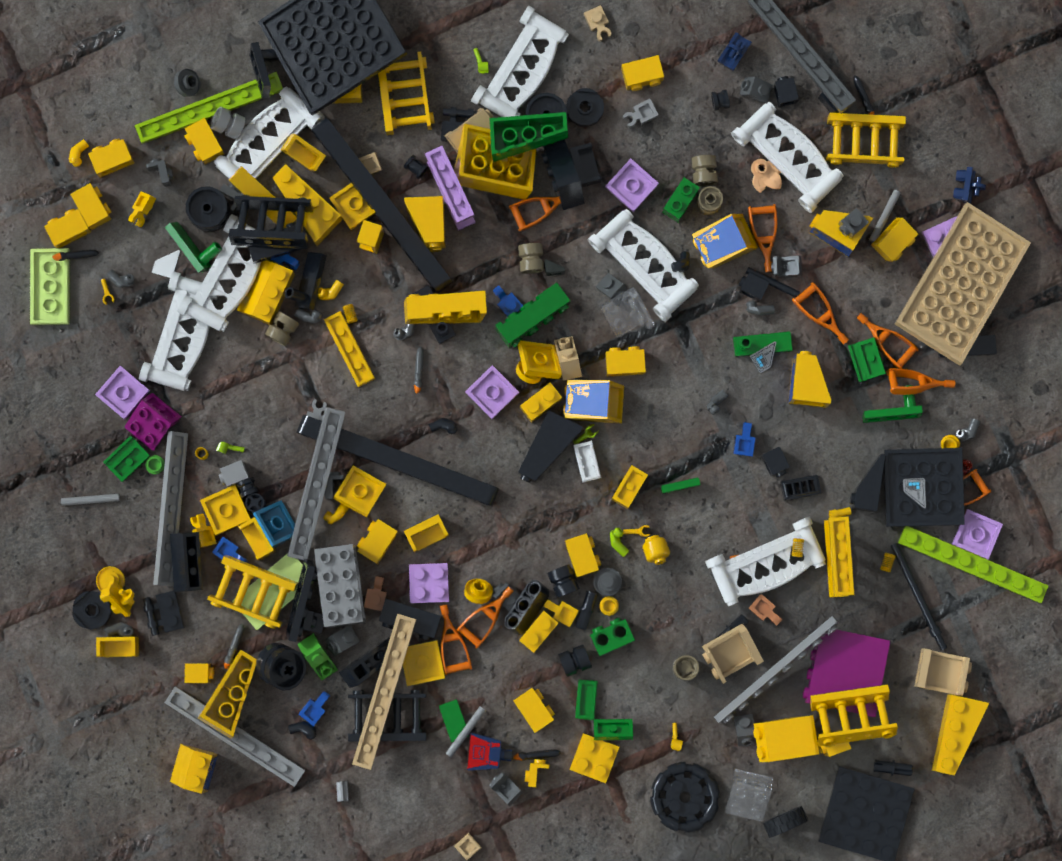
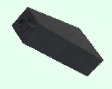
M548 410L518 471V474L521 475L520 479L528 483L531 480L536 482L582 432L583 427Z

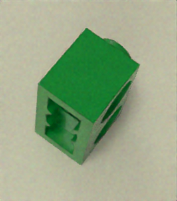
M684 177L663 208L662 213L678 223L699 192L700 187Z
M619 617L610 621L611 626L603 628V626H599L592 630L593 634L590 637L599 656L635 641L626 619L621 621ZM619 626L623 627L626 631L625 636L622 638L615 635V629ZM601 634L608 637V643L604 646L599 645L597 642V637Z

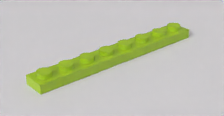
M277 72L269 74L271 96L281 92L283 87ZM257 80L135 125L141 143L144 144L184 129L203 118L206 120L211 119L219 107L232 111L261 100Z
M909 526L904 527L898 541L900 545L1039 604L1042 603L1048 589V585Z

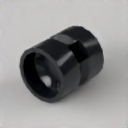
M570 564L547 573L550 582L555 584L553 590L557 598L580 589L577 580L572 578L574 573Z
M583 644L573 648V652L567 650L558 654L567 677L577 674L578 669L584 671L592 668Z

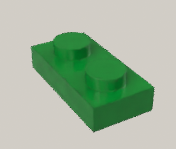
M594 719V740H633V719Z

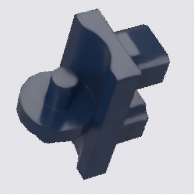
M736 32L717 62L734 71L752 42Z
M967 167V170H957L956 181L964 182L965 184L964 188L954 189V199L971 204L972 196H979L980 190H986V185L981 184L982 177H976L975 181L976 171L973 170V167Z

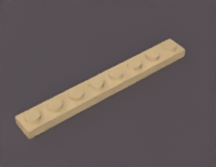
M397 614L352 765L369 770L372 769L416 623L414 618Z

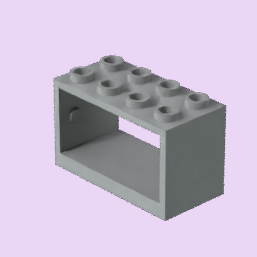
M349 544L314 549L324 627L331 628L366 623L356 546Z

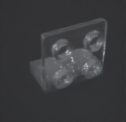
M633 287L600 306L616 337L623 335L640 324H645L648 329L655 326L640 295Z
M735 769L725 813L762 822L772 792L773 778Z

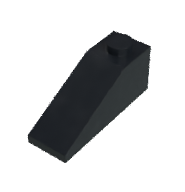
M885 454L878 456L854 490V493L851 492L849 503L852 504V509L877 512Z
M390 637L339 672L349 688L360 685L382 667Z

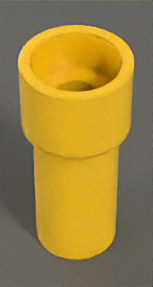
M850 507L829 511L830 518L852 514Z

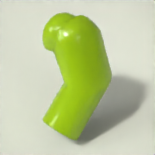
M615 528L610 532L611 546L624 557L629 552V549L621 543L620 537L623 536V531L620 528Z

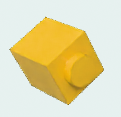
M185 664V683H210V679L214 678V668L211 667V664Z

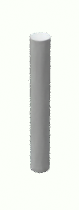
M893 191L869 238L870 242L873 243L879 237L901 194L899 191Z
M106 494L61 498V505L120 501V495Z
M480 706L446 751L449 757L452 758L486 711Z

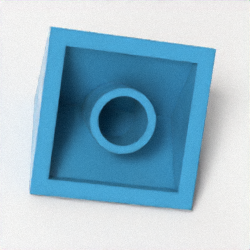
M282 500L253 513L273 548L292 539L295 523Z

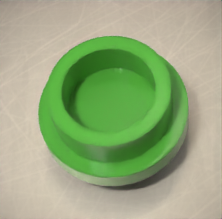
M153 455L146 460L145 466L149 473L159 474L164 470L165 462L160 456Z

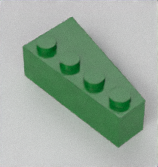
M566 112L489 118L493 162L568 138Z
M557 282L539 294L534 302L531 300L523 305L519 313L513 312L505 319L504 324L500 321L495 325L496 332L508 348L512 346L516 348L520 340L523 341L522 339L525 336L529 335L531 337L539 331L538 327L543 323L544 325L549 324L554 320L553 316L558 312L562 314L569 309L570 299Z

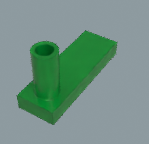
M179 222L169 223L165 227L198 273L208 271L211 268L208 262L222 251L221 245L215 241L201 253Z
M791 332L733 337L735 357L752 355L774 341L776 342L774 353L792 351Z
M915 394L903 395L905 407L864 411L862 415L863 423L920 418L923 413L922 405L916 406Z

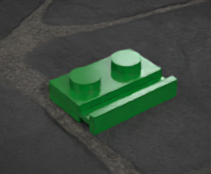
M875 337L848 345L859 382L887 374Z
M130 436L103 463L121 482H124L151 455Z

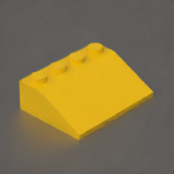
M464 124L454 172L460 185L463 187L525 200L533 191L536 149L493 162L490 129Z

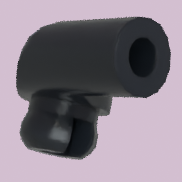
M687 251L680 253V260L671 264L673 272H684L689 269L690 253Z
M441 418L428 424L432 433L439 429H445L449 434L457 432V424L447 418Z
M306 721L288 725L290 734L302 732L309 740L314 739L317 735L315 727Z

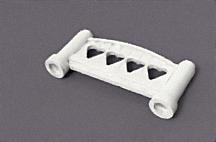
M531 6L526 8L519 21L525 25L523 31L487 89L480 85L471 99V102L474 104H481L501 117L520 116L518 109L538 90L551 68L558 44L560 42L564 44L569 35L566 33V30L536 13L535 9ZM532 40H547L549 45L545 47V52L540 54L537 52ZM536 55L539 57V62L535 63V68L530 70L522 56ZM527 71L530 76L528 79H525L526 83L521 86L517 83L513 72ZM517 87L520 93L516 95L515 101H509L503 88Z
M284 87L279 93L281 99L253 118L235 140L228 155L218 156L214 164L229 179L240 166L256 179L282 152L280 149L290 134L298 135L306 126L312 129L323 121L325 116L320 111L312 116L301 97L291 88ZM285 108L289 112L291 123L276 121L275 116L280 114L281 110ZM274 122L278 137L263 135L262 130L267 128L268 123ZM256 136H261L265 151L249 148L250 142L254 141ZM247 149L249 150L252 164L237 162L236 157L241 155L243 150Z
M765 103L740 128L734 129L731 135L741 146H745L750 141L803 194L798 201L806 211L812 213L817 208V204L842 180L844 175L837 168L831 170L812 141L795 126L776 116V108L772 103ZM774 124L776 129L781 131V136L765 139L768 125ZM783 137H787L789 143L794 144L795 148L793 150L779 152ZM795 151H801L803 156L808 158V162L792 165ZM814 164L816 169L822 172L821 176L806 179L808 165Z
M622 210L596 235H591L587 240L598 253H601L606 248L657 301L658 304L653 307V310L661 320L666 322L672 317L671 313L697 290L699 284L693 278L687 279L683 272H673L671 264L677 261L668 249L648 231L633 223L632 219L634 216L629 210ZM626 231L632 232L633 237L638 239L637 244L622 246ZM639 245H644L646 250L650 251L651 256L649 258L635 260ZM652 259H657L659 264L664 266L662 272L648 274ZM664 273H671L672 278L677 280V284L661 288Z
M231 214L223 231L229 234V229H237L239 217ZM246 224L245 230H255V228ZM228 236L222 251L215 259L194 299L186 295L177 312L184 316L187 314L218 331L224 332L229 324L226 320L227 316L238 307L249 292L256 279L261 262L253 264L252 257L249 261H244L237 248H246L248 246L231 245ZM228 264H244L245 269L241 271L242 275L240 277H235ZM220 280L236 281V285L232 287L233 291L230 294L225 293L219 283ZM225 296L227 302L223 303V309L217 310L210 297Z
M173 271L168 285V290L175 291L153 362L152 364L143 363L139 380L144 382L149 380L181 391L189 390L191 380L188 379V375L201 356L210 326L187 314L184 316L177 311L186 295L194 299L202 282L183 277L181 273ZM219 296L210 297L211 301L213 299L217 300ZM195 319L197 324L194 326V333L188 334L178 322ZM190 337L191 343L188 344V351L182 352L173 340ZM184 355L183 368L176 370L167 358Z
M810 516L793 523L795 531L729 560H725L723 554H720L705 561L707 568H711L724 602L728 606L738 603L737 598L740 596L754 595L773 590L790 582L810 566L814 565L816 569L826 564V559L811 524L813 522ZM793 538L804 539V543H802L804 544L803 550H800L803 551L804 560L801 562L797 561L793 565L789 561L791 547H793ZM774 554L787 563L785 569L780 568L778 572L772 570ZM757 562L769 569L770 572L768 576H762L759 580L755 578ZM739 569L751 576L752 582L750 584L745 583L743 587L737 585Z

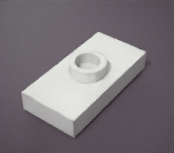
M592 441L573 445L582 483L600 479L601 474Z

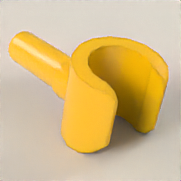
M101 279L104 289L103 303L107 305V296H110L114 303L115 297L110 294L106 279Z
M643 525L638 529H623V534H639L641 537H647L650 534H643L642 529L650 527Z
M672 723L673 736L671 748L680 751L683 741L677 740V723Z

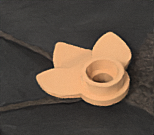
M764 159L755 160L751 165V171L754 175L752 180L754 188L759 193L766 186L775 190L781 189L782 180L779 175L781 172L770 161ZM759 165L763 166V171L759 170Z

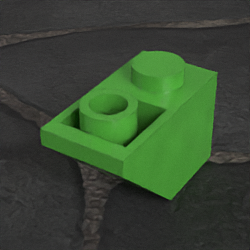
M314 633L297 644L303 656L321 680H324L338 670Z

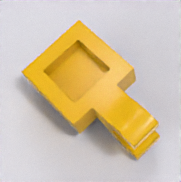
M140 192L132 207L134 211L129 216L128 221L134 223L138 218L135 225L142 227L145 222L144 214L148 215L149 211L153 208L156 198Z
M204 514L191 517V524L196 528L192 532H199L200 548L217 544L212 527L206 525Z
M547 600L543 606L555 613L553 619L567 627L571 626L579 611L563 601L558 606Z

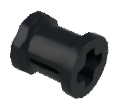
M412 155L404 165V168L414 173L417 179H420L429 167L427 164L424 165L417 160L415 155Z

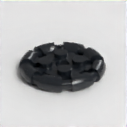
M678 762L667 766L668 769L657 775L651 787L653 792L652 797H650V803L655 816L658 815L661 819L660 822L673 831L683 830L685 833L704 828L703 825L713 820L719 808L718 798H720V790L717 781L709 775L710 772L706 768L696 763L692 765L686 764V762ZM684 772H692L691 778L684 777ZM673 775L676 780L670 784L667 779ZM701 779L707 783L703 788L698 783ZM661 790L666 791L665 798H660ZM684 791L689 792L691 796L690 800L686 803L681 802L679 798L680 794ZM705 796L711 797L710 804L704 803ZM667 806L672 811L669 815L664 812ZM701 811L703 816L697 819L695 814ZM679 816L686 817V823L679 822Z

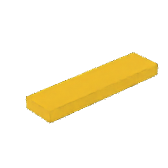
M242 166L228 180L244 195L274 197ZM267 210L266 216L277 224L278 211ZM286 211L284 228L297 218L291 211Z
M341 311L325 318L324 321L358 388L374 380L375 377Z

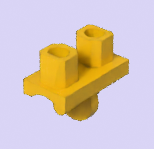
M114 580L110 581L108 587L101 591L100 599L103 602L109 601L111 603V610L115 614L122 613L125 617L131 615L130 609L135 602L133 600L134 592L131 589L124 591Z

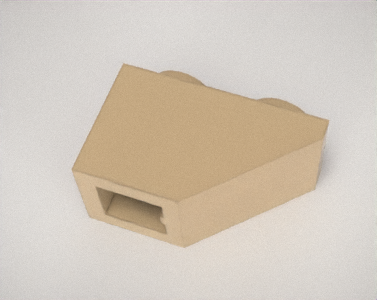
M563 337L554 340L563 381L582 377L573 337Z

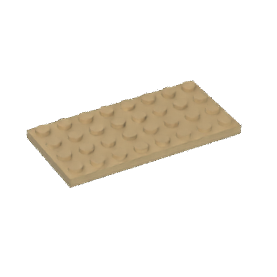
M966 202L896 320L895 325L960 366L1031 242Z

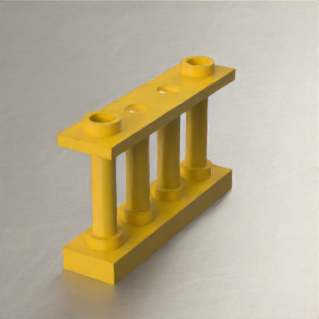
M417 52L418 60L393 63L378 73L387 135H394V129L397 126L427 123L428 130H432L431 124L435 123L433 112L429 113L424 75L427 62L426 57H422L421 52ZM420 68L421 78L395 82L387 81L386 74L390 73V71ZM422 86L423 97L401 100L389 98V92H392L393 89ZM425 105L426 115L399 119L392 117L391 110H395V108Z
M829 113L827 124H832V127H834L833 154H828L826 161L831 162L833 165H840L842 162L887 164L891 168H896L903 164L904 157H897L898 130L906 124V116ZM843 125H851V128H853L852 155L840 154L841 127ZM862 126H870V129H872L871 156L859 155L860 128ZM881 127H889V130H891L890 157L878 156L879 129Z
M849 517L828 518V520H824L829 597L854 595Z
M229 555L223 556L221 563L225 565V573L216 596L210 594L207 600H210L213 606L219 608L225 606L264 621L267 627L276 629V627L280 628L283 622L277 620L282 605L287 593H290V590H296L298 582ZM237 569L243 572L242 575L244 577L235 601L232 603L223 599L231 576ZM255 576L261 579L262 584L253 608L250 610L241 606L249 583ZM273 583L279 586L280 592L271 615L268 617L259 613L268 588Z
M888 685L811 695V711L819 712L823 734H819L818 745L831 747L839 743L881 737L887 739L897 735V723L889 724L885 701L889 700L890 691ZM875 702L877 703L882 725L870 727L865 704ZM856 705L858 707L862 728L850 729L846 711L847 706ZM827 709H838L843 731L831 732Z

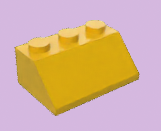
M267 260L261 262L256 279L245 298L239 304L237 311L272 325L273 319L285 298V291L290 287L295 276L294 271Z

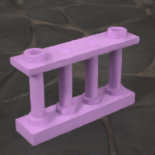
M443 146L425 153L428 160L427 164L458 231L476 223L473 218L472 208Z

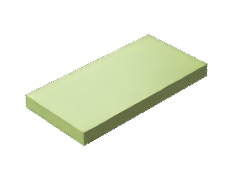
M69 248L30 249L31 325H70V259L56 261L52 258L53 255L60 252H70Z
M286 554L267 571L298 582L303 564L299 559L288 557ZM260 578L248 587L241 606L252 610L262 584ZM272 583V586H269L259 613L270 617L280 592L278 585ZM290 590V593H287L281 610L294 599L296 590ZM243 614L256 630H259L266 623Z

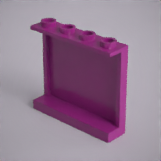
M836 630L831 635L826 634L821 638L823 642L811 651L810 660L813 663L812 668H808L806 679L809 680L808 687L804 688L803 698L805 703L810 704L811 695L881 686L890 640ZM866 703L867 715L876 717L877 703ZM856 705L846 707V711L859 714Z

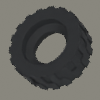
M800 806L765 821L763 825L769 838L802 825L808 821L803 807Z

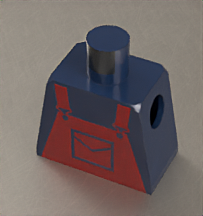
M471 733L467 770L499 768L500 760L511 761L512 750L501 749V740Z

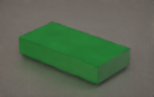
M697 477L662 485L661 493L666 494L701 485L700 480Z
M578 680L576 719H595L598 681Z
M457 699L439 705L451 742L455 741L466 726Z

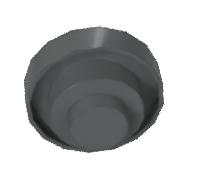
M187 68L176 73L174 85L180 95L191 97L199 92L201 82L195 71Z
M603 568L598 571L593 581L596 591L603 596H613L620 590L622 585L620 574L612 568Z

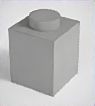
M242 460L220 468L221 474H219V478L222 484H226L227 487L250 478Z

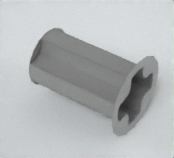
M348 781L336 782L337 802L349 801Z

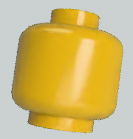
M659 535L645 539L642 549L646 560L649 563H655V565L665 563L666 558L670 555L666 539Z

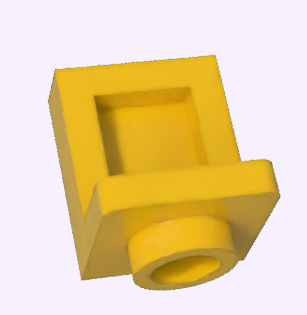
M534 759V763H530V770L525 771V782H528V787H536L537 768L549 769V764H546V760Z

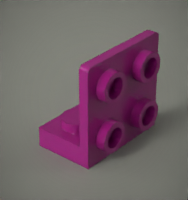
M151 393L141 400L126 423L125 429L151 450H155L169 428L178 423L182 416L155 394Z

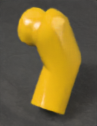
M84 139L70 150L69 162L74 167L82 164L80 154L90 147Z
M336 280L331 288H319L317 296L323 301L335 299L344 284Z
M341 503L334 514L327 511L323 519L328 522L327 524H334L343 518L349 507Z

